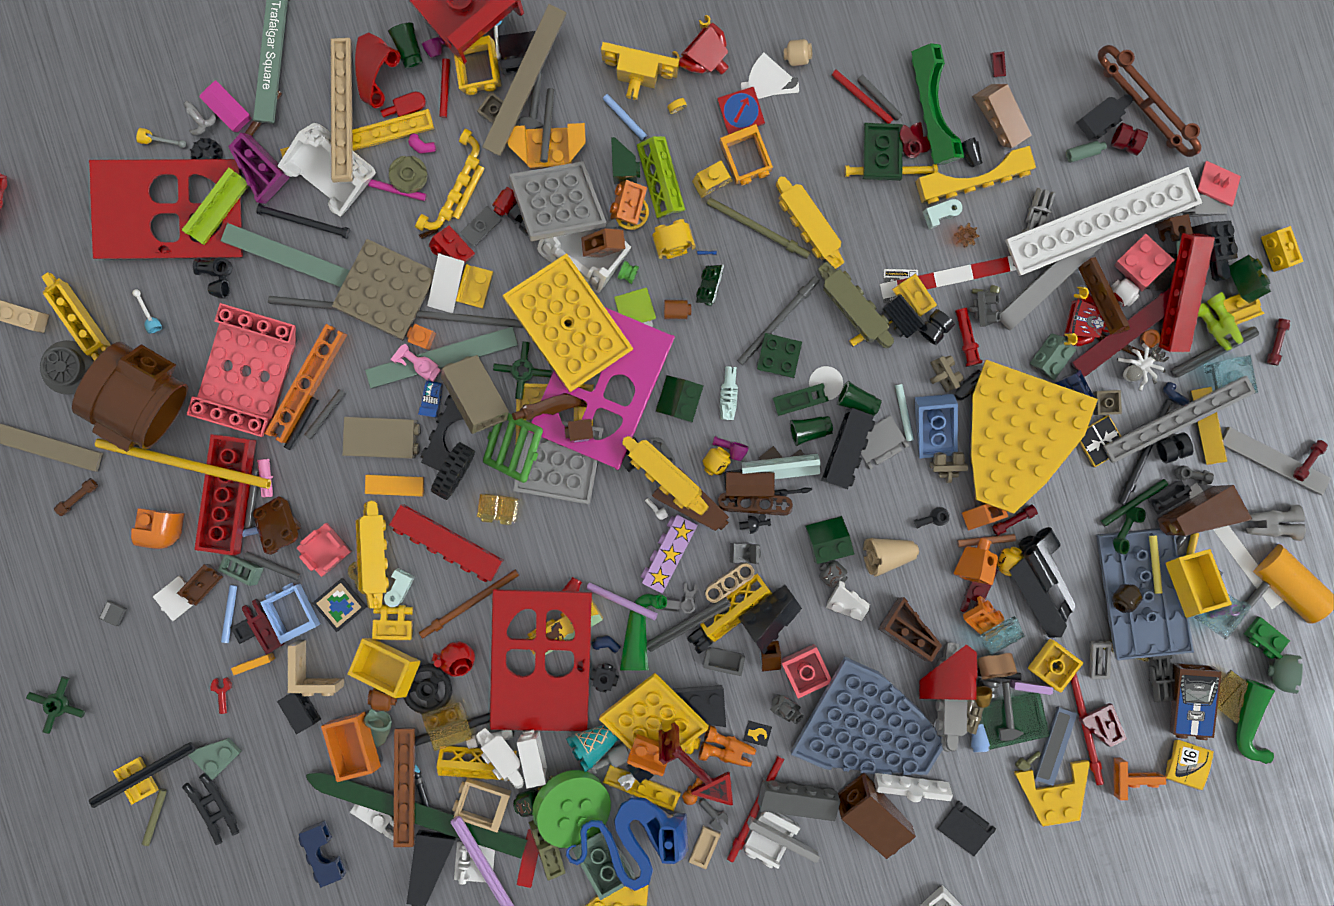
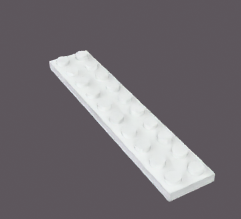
M1189 167L1006 239L1005 242L1018 275L1021 276L1202 204Z

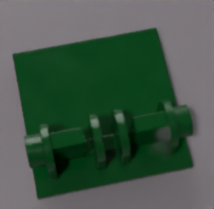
M724 265L706 266L702 271V282L696 293V303H705L707 306H712L715 303Z
M765 333L757 370L795 378L802 341Z

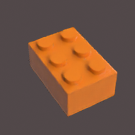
M365 711L330 720L321 726L337 782L372 774L381 767L371 729L364 723Z

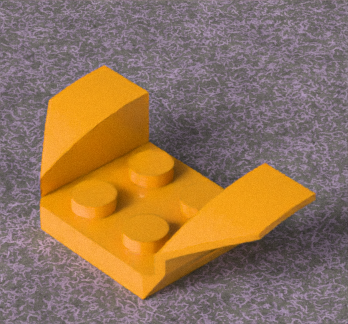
M585 123L567 124V128H551L548 162L546 163L540 161L543 129H526L525 125L515 126L508 140V146L530 169L571 164L573 158L586 143Z

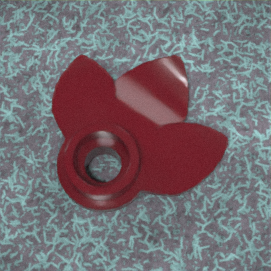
M921 122L913 124L910 128L906 125L901 127L900 139L903 143V152L908 158H915L920 153L930 150L931 145L928 137H923Z

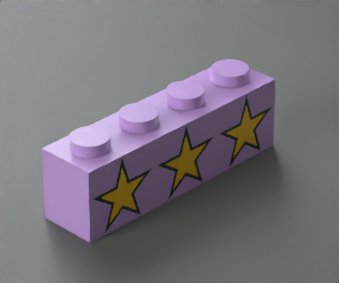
M676 514L675 517L671 516L667 524L670 527L667 534L663 533L658 541L661 545L658 551H653L649 559L652 563L649 568L645 567L641 578H643L642 584L662 594L698 526L679 514Z

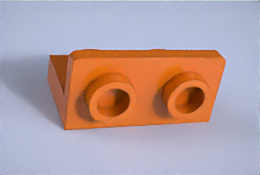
M629 180L620 182L615 189V202L610 207V219L613 220L615 218L637 225L647 187Z
M979 596L977 597L979 605L964 613L963 618L983 638L988 639L1005 629L1003 623L1005 619L999 610L997 611L993 608L989 600L986 601L983 597Z
M637 734L627 763L654 775L663 776L667 763L663 765L659 761V742Z

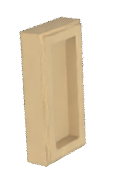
M703 825L688 862L707 869L721 832Z

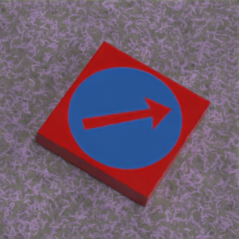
M754 86L717 98L728 135L757 124V127L765 125Z

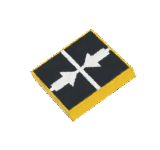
M1106 415L1088 426L1086 434L1079 444L1092 466L1096 467L1109 459L1103 445L1120 438L1121 435L1110 416Z

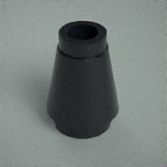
M975 137L961 142L963 154L971 164V167L982 164L979 141H976Z

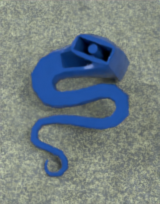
M631 797L621 803L614 818L615 830L624 847L639 865L641 871L640 876L636 880L630 878L624 871L613 836L605 824L599 820H590L582 825L580 831L582 854L580 858L575 860L569 854V850L572 847H576V845H571L566 850V857L572 864L579 865L583 863L587 856V831L591 827H598L605 837L617 877L624 886L634 891L649 885L653 868L649 857L636 840L630 828V823L633 820L640 822L662 863L675 864L685 858L689 849L687 814L666 813L646 798Z

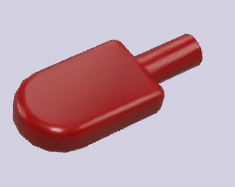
M411 92L393 99V106L380 111L383 118L397 113L398 117L422 110L425 107L426 99L420 92Z

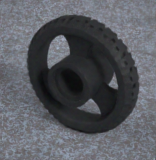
M432 664L419 665L416 674L430 671L432 672V677L426 678L420 683L413 681L407 697H403L407 706L417 713L434 714L448 704L452 695V682L448 674L442 671L440 667H435ZM443 681L445 695L442 701L439 702L435 699L434 695L438 691L437 683ZM423 685L430 686L432 692L429 694L425 693ZM416 692L419 699L427 701V706L422 707L412 700L410 693Z

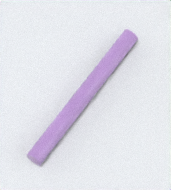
M592 583L587 585L586 589L652 620L657 618L658 613Z

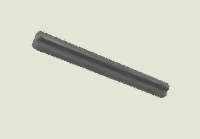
M1253 326L1241 332L1244 340L1241 344L1259 335L1257 327ZM1233 337L1228 339L1232 349L1241 345ZM1218 344L1172 368L1171 372L1175 378L1180 377L1228 351Z
M724 597L647 641L648 650L650 652L726 610L731 606L730 601L727 597Z

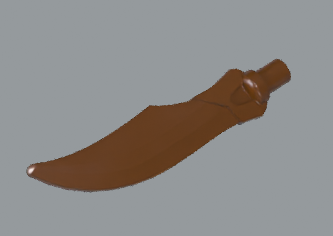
M557 395L534 404H524L520 411L512 413V418L514 420L521 418L530 420L542 414L554 415L570 408L586 407L587 404L572 395Z

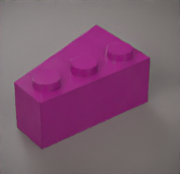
M241 132L228 146L239 169L242 170L246 178L247 185L252 189L256 202L267 204L290 176L284 174L282 169L278 167L279 163L249 134Z

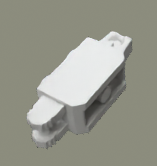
M484 728L476 735L482 746V758L487 764L492 763L495 767L492 771L499 780L501 778L505 782L509 780L514 787L522 788L525 783L519 773L522 766L521 761L502 736L494 737Z

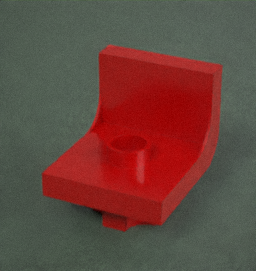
M408 0L463 64L467 62L463 52L514 10L519 16L524 14L521 0Z

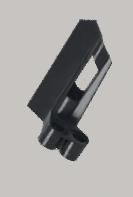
M1046 527L1038 531L1036 536H1027L1020 540L1018 545L1021 548L1023 558L1009 571L1048 637L1060 638L1067 627V619L1074 611L1076 605L1052 557V554L1061 546V543L1052 528ZM1057 584L1065 598L1059 610L1048 593L1049 589Z

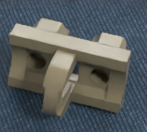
M942 356L930 362L936 373V376L930 379L932 384L940 381L945 392L960 387L959 384L964 378L959 371L953 374L950 367L955 365V361L952 356Z

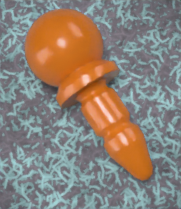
M699 778L683 793L682 799L687 805H693L697 801L698 797L691 794V789L703 784Z

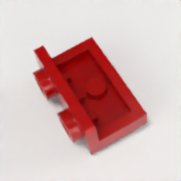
M450 225L434 235L429 243L432 253L437 256L441 254L466 263L475 255V252Z

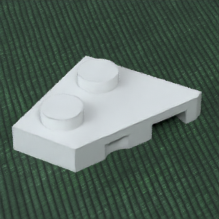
M839 581L827 602L826 608L862 621L869 610L870 604L861 599L854 591L849 592L845 588V583Z

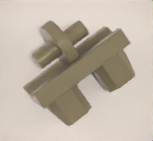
M935 452L933 462H930V468L933 469V472H939V478H945L946 483H951L952 478L959 477L958 472L952 471H968V465L965 463L964 453L953 452L952 461L946 462L945 453Z
M967 700V732L976 735L984 708L978 707L975 700Z

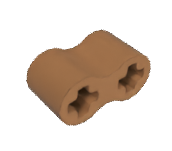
M1012 653L984 656L977 659L982 679L1007 677L1017 673Z

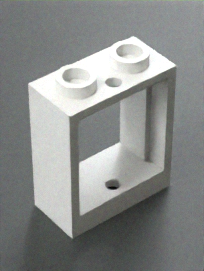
M534 729L524 730L523 734H520L517 746L526 788L545 785L549 773L540 731H534Z

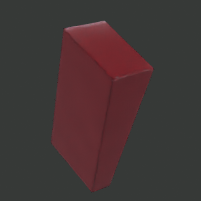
M1005 51L991 53L993 78L1006 76Z

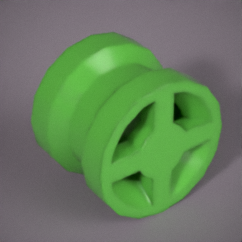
M624 261L618 279H625L628 283L632 284L639 266H632L629 262Z

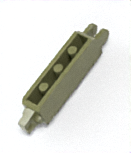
M828 262L818 268V272L825 281L823 291L867 342H874L876 340L883 348H890L894 344V339L887 331L889 329L887 318L877 313L875 304L871 300H866L862 289L859 286H854L850 275L846 271L836 270Z

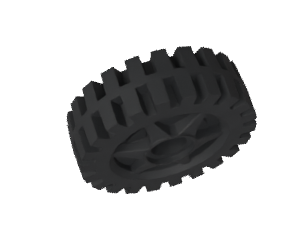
M461 442L457 443L441 466L432 484L431 492L448 500L467 472L475 455V450Z

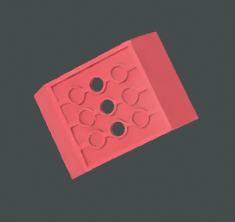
M220 303L214 321L219 323L212 350L198 397L192 396L187 415L263 437L275 416L296 344V326ZM228 360L233 364L230 371L224 369V363ZM245 366L251 368V374L247 377L242 373V369ZM264 371H267L270 375L267 382H263L260 378Z

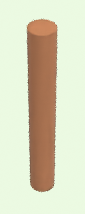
M1015 534L980 537L991 541V544L1016 541ZM980 538L957 540L958 547L977 546Z

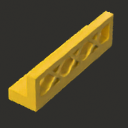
M756 573L751 580L726 596L731 601L729 612L713 616L715 617L714 622L708 628L704 622L701 623L702 629L713 642H716L741 623L738 617L771 595L772 591ZM756 581L761 584L762 587L758 590L750 591L751 585ZM739 594H745L742 602H735Z
M440 746L437 761L438 776L499 780L492 771L495 769L492 763L482 762L481 755L483 751L480 748L469 749L467 747ZM444 752L453 753L455 756L451 760H443ZM465 754H471L474 759L466 762L461 757Z

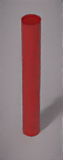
M447 58L442 59L439 117L447 118L450 59Z

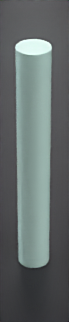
M895 385L906 441H912L914 438L903 385Z

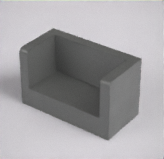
M708 647L705 651L703 668L742 676L745 656L742 653Z

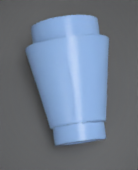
M979 724L976 735L972 734L971 748H973V752L989 751L988 747L990 744L984 724Z

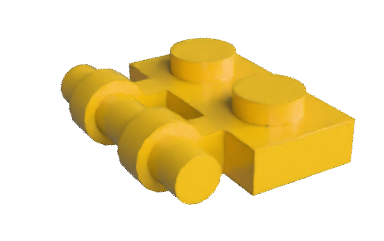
M382 604V608L373 609V613L381 614L380 619L373 620L372 639L412 640L413 620H405V614L413 615V607H406V605L389 607L386 604ZM388 614H398V620H388Z

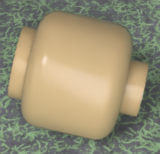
M805 39L789 41L787 48H784V59L788 60L791 66L807 65L809 59H812L811 43L808 44V41Z

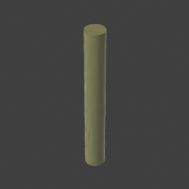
M159 789L142 841L143 846L150 845L167 793L166 789Z

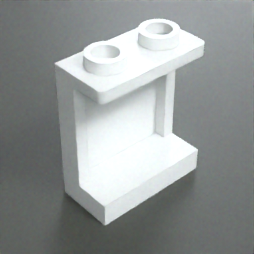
M761 811L757 820L790 837H793L794 834L797 835L800 830L798 822L783 814ZM753 830L750 831L744 845V851L747 856L752 859L759 858L769 868H773V866L779 868V862L786 850V847Z

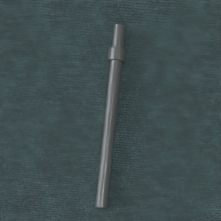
M816 276L805 287L802 286L797 291L798 294L740 356L737 361L742 366L763 344L765 333L772 334L797 305L811 294L810 291L820 281Z

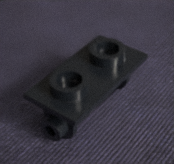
M1179 480L1149 497L1148 500L1156 514L1159 515L1190 497L1189 492L1192 490L1189 485L1185 486L1183 481Z

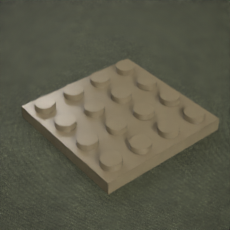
M366 239L332 307L404 341L432 285L435 270Z

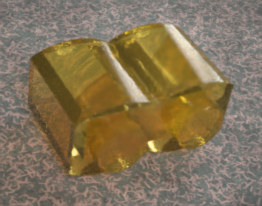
M482 493L479 497L477 517L482 518L481 521L492 523L494 519L501 520L500 524L512 525V522L517 521L520 498Z

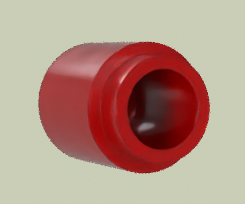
M506 187L505 190H502L492 204L494 207L493 211L501 217L507 216L517 203L511 188Z

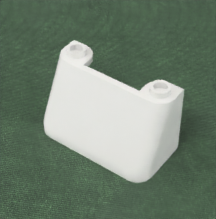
M312 123L299 131L278 164V167L287 176L296 177L302 175L330 198L328 202L330 210L340 217L348 210L376 173L369 163L352 150L353 181L333 183L331 180V132L317 123Z
M594 230L546 238L539 241L538 252L551 263L567 253L594 293H599L631 249V246L625 241V249L602 258L583 257L581 237L596 232Z

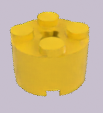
M684 219L676 220L669 226L659 225L654 228L655 232L652 234L659 259H663L662 256H666L667 259L679 257L688 253V248L691 247L693 250L696 247L688 223H685Z

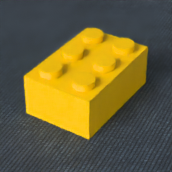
M1211 549L1179 557L1165 563L1186 618L1232 605Z
M362 638L347 675L394 698L407 697L421 661L376 639Z

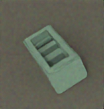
M224 554L218 571L246 585L253 586L258 584L263 567L237 556ZM230 561H233L230 570L227 569Z

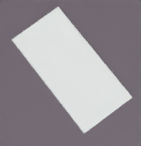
M438 254L427 306L453 313L464 261Z

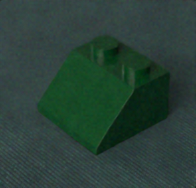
M611 137L614 185L620 184L624 180L637 183V178H640V162H636V156L619 140Z
M667 375L655 412L692 423L704 385Z
M842 516L805 525L816 564L855 554Z

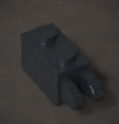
M1129 94L1122 96L1118 100L1115 97H1108L1076 123L1089 140L1094 137L1099 139L1107 133V127L1110 125L1115 127L1122 121L1121 117L1126 113L1124 109L1133 103V98Z

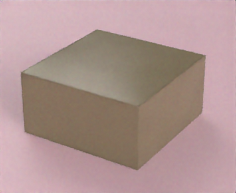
M491 92L477 110L478 114L493 125L503 100Z
M1121 390L1093 392L1094 397L1098 399L1094 415L1122 414Z

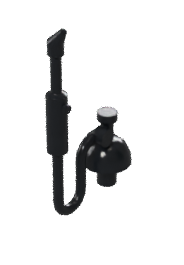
M805 487L789 491L787 489L774 490V495L803 494L810 492L812 488ZM760 514L759 520L755 516L748 515V521L739 522L740 530L749 529L750 534L757 532L759 526H771V519L766 520L765 514Z

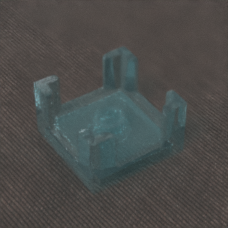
M1251 355L1203 364L1205 373H1212L1215 390L1247 375L1255 392L1258 393Z
M1229 595L1232 605L1193 616L1225 640L1230 637L1251 610V605L1245 601L1241 603L1231 595Z

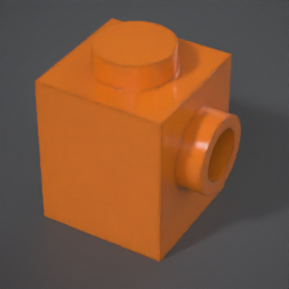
M414 324L407 333V338H409L407 342L430 350L436 332Z

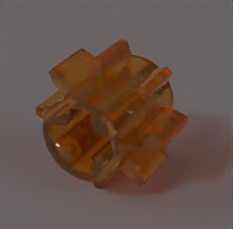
M967 223L965 228L960 225L958 227L960 232L954 234L958 238L956 244L962 243L964 248L968 246V243L972 246L975 245L974 239L980 237L975 231L977 227H970V223ZM968 232L969 236L965 238L964 235Z

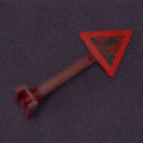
M675 722L671 724V729L667 732H664L662 729L659 730V761L664 765L678 758L703 782V784L691 789L692 795L732 806L730 772H726L716 778H711L682 750L679 740V726Z

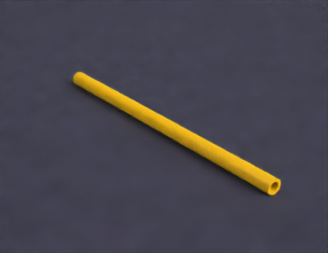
M101 438L95 441V447L265 489H269L271 486L270 479L144 450L138 447H133L126 452Z

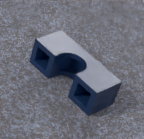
M325 820L304 828L299 833L298 838L301 847H304L306 851L307 863L312 866L314 871V880L316 883H319L320 888L343 879L346 874L340 856L327 858L321 852V846L327 844L332 838Z

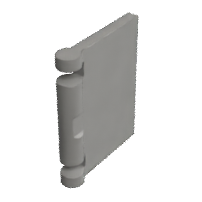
M891 415L875 424L872 432H868L866 437L868 444L866 449L861 451V456L871 470L873 465L870 460L874 459L875 463L879 465L902 451L899 446L900 442L903 443L905 448L909 447L908 442Z

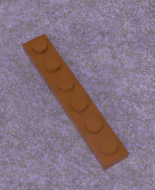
M395 728L393 847H413L415 824V728Z

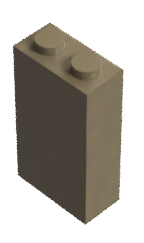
M478 355L465 357L457 363H449L442 368L441 379L471 434L507 420L509 411Z
M344 417L342 456L416 458V455L419 454V443H416L417 435L419 436L420 424H417V420Z

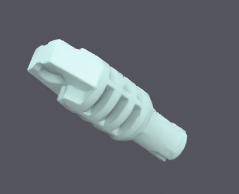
M725 367L724 384L721 385L720 417L722 420H734L738 387L735 384L737 367Z

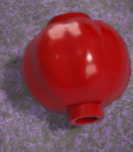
M465 642L449 643L440 652V659L443 662L440 668L452 677L467 674L474 665V650Z

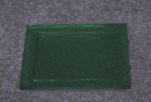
M1033 692L1011 697L1014 727L1024 733L1014 740L1000 741L998 729L1007 727L1004 699L990 702V705L983 709L982 718L990 750L1050 737L1040 693Z

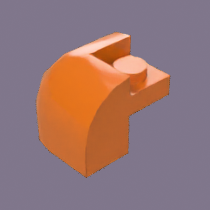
M138 508L135 528L131 530L133 545L152 549H164L173 545L182 533L185 513Z

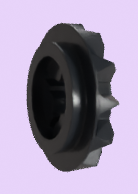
M200 138L197 142H193L194 145L190 149L191 159H221L222 150L216 141L210 138ZM202 148L208 150L209 156L211 158L206 156L202 157L203 153L200 149Z

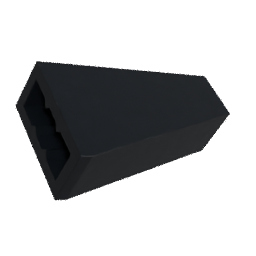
M418 830L415 837L406 904L411 906L427 905L456 837L441 832Z

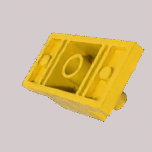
M602 42V61H605V64L610 66L618 64L617 80L629 83L626 94L628 99H631L632 96L633 100H638L640 85L655 89L658 74H661V77L666 79L677 78L679 59Z

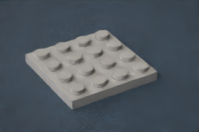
M584 161L509 174V180L530 241L606 227L607 222Z
M562 421V424L568 427V422ZM592 426L594 440H601L604 428ZM530 432L527 434L518 462L517 472L519 473L522 472L534 435ZM541 437L536 451L538 456L536 461H533L527 482L522 483L515 479L513 491L590 505L598 461Z

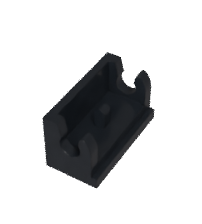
M290 693L277 701L296 735L321 720L309 697L302 696V693Z

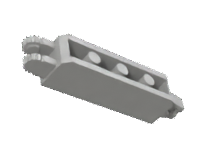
M946 643L943 657L939 658L937 666L960 650L959 644ZM937 699L936 710L938 711V719L935 722L937 735L941 736V746L944 751H955L958 748L959 737L967 733V700Z

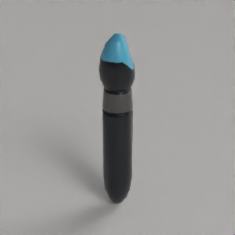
M415 765V782L422 805L430 807L429 798L421 777L422 773L417 765Z

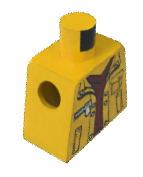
M718 161L698 172L692 183L699 196L703 198L733 180L724 163Z

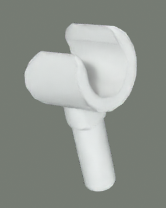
M649 498L645 500L653 509L658 519L663 520L668 517L664 507L658 510Z

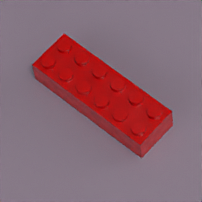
M211 434L206 464L251 475L256 440ZM205 474L194 550L225 555L240 554L249 484Z

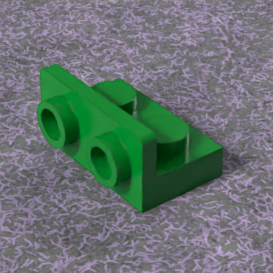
M1259 616L1256 617L1244 633L1249 638L1248 642L1257 648H1262L1264 650L1262 653L1272 660L1274 658H1283L1280 653L1290 642L1288 638Z

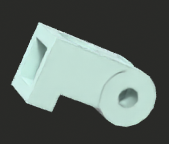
M952 199L926 208L923 211V215L928 229L937 227L940 224L939 220L944 218L952 219L962 212V204L960 201Z
M397 568L391 576L396 580L391 590L384 597V601L389 607H396L402 603L415 576L400 568Z

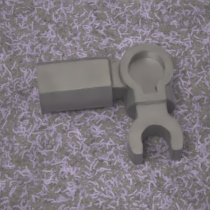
M684 583L683 590L685 596H683L682 602H679L677 598L666 597L667 606L659 610L678 612V609L686 614L693 613L696 600L694 594L698 590L697 584H694L693 591H688L687 583Z

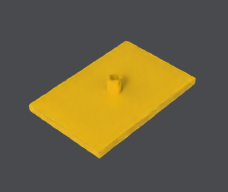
M567 253L502 295L569 393L633 350L631 344ZM564 323H570V327L565 326Z

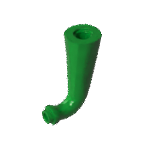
M644 594L638 597L634 603L647 609L650 606L656 609H663L667 606V598L660 594ZM630 610L620 666L621 671L649 670L646 616Z
M1246 679L1236 732L1237 746L1244 757L1250 760L1261 761L1265 764L1271 763L1274 759V753L1266 748H1254L1253 739L1275 690L1260 682Z

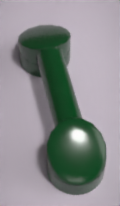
M1134 507L1127 512L1126 520L1117 538L1113 539V546L1118 554L1128 553L1130 544L1125 538L1133 522H1144L1146 512L1143 508Z

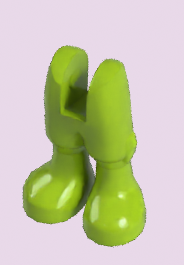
M1221 292L1201 304L1198 317H1201L1206 322L1208 332L1214 336L1216 341L1226 351L1232 349V346L1226 335L1231 334L1238 344H1241L1244 340L1235 323V317L1227 312L1224 306L1225 296ZM1209 306L1217 313L1219 321L1215 319Z

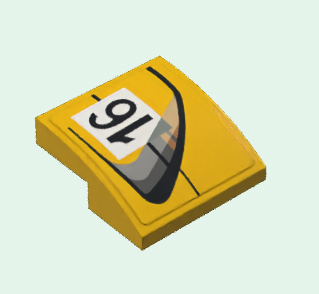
M1174 740L1172 758L1167 761L1166 779L1203 790L1210 772L1214 751L1181 740Z

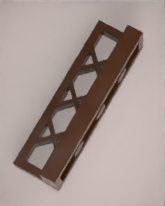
M1096 257L1088 259L1078 269L1110 335L1128 331L1130 329L1129 323Z

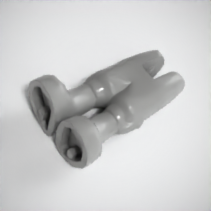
M1293 505L1287 512L1271 510L1269 512L1250 514L1252 517L1250 521H1258V527L1246 528L1247 534L1271 536L1274 538L1281 535H1290L1293 540L1302 541L1306 532L1304 524L1280 525L1279 523L1304 522V510L1301 505Z

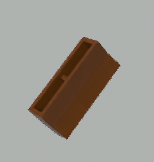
M726 472V496H774V472L743 474V472Z

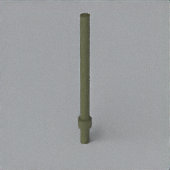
M709 198L707 202L709 206L781 244L789 252H795L806 259L808 258L810 251L797 245L798 243L791 239L789 241L715 199Z

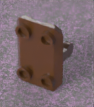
M278 496L254 510V521L264 553L272 555L278 552L280 548L288 546L297 540L298 530L302 527L300 522L292 516L287 500Z

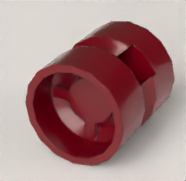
M1122 122L1112 137L1111 146L1120 150L1125 148L1126 152L1137 156L1147 141L1148 132L1138 128L1133 130V126Z

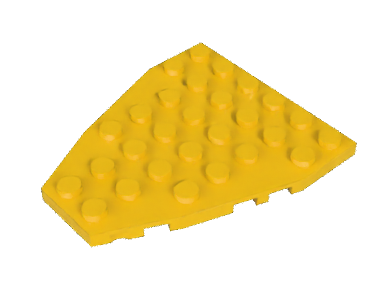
M985 360L972 394L970 458L973 468V483L975 484V499L1004 511L1015 513L1049 481L1085 436L1098 399Z

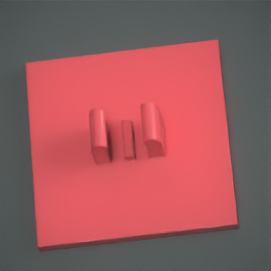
M1206 161L1197 190L1232 207L1241 176Z

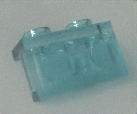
M1015 616L981 634L984 641L982 642L983 646L991 655L1025 637Z

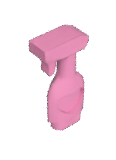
M406 344L400 346L390 359L395 364L402 363L406 366L407 364L402 358H407L414 364L415 371L427 381L430 379L433 382L441 373V370L438 368L439 365L427 357L415 356L409 351V347Z

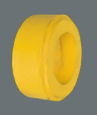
M680 98L671 102L667 108L670 114H674L686 108L687 103L684 98Z

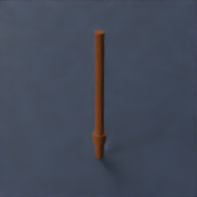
M516 569L445 616L433 620L431 625L419 632V635L423 639L434 631L438 632L444 628L443 625L491 595L493 589H500L520 576Z

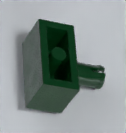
M1247 255L1229 265L1230 274L1241 298L1248 303L1271 292L1269 288L1270 280L1266 274H1263L1261 270L1263 265L1258 258L1254 259L1252 256Z

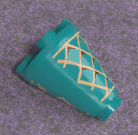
M605 725L578 732L566 738L570 748L574 747L572 753L577 761L581 760L580 764L585 772L592 769L619 740Z

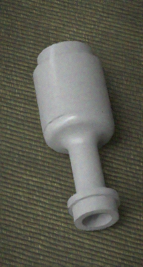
M624 743L611 748L607 752V757L599 760L592 769L588 770L589 773L596 774L598 769L609 764L616 768L627 763L630 749Z

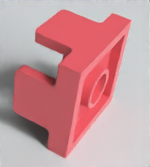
M328 523L311 532L297 547V550L301 553L299 558L310 571L315 570L321 577L352 552Z

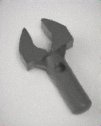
M704 798L699 800V805L711 816L710 826L716 830H723L722 826L717 823V818L723 819L728 825L727 813L724 810L716 812Z

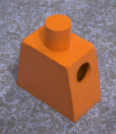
M980 538L977 548L967 546L957 564L954 575L967 581L993 586L998 556L989 551L991 541Z

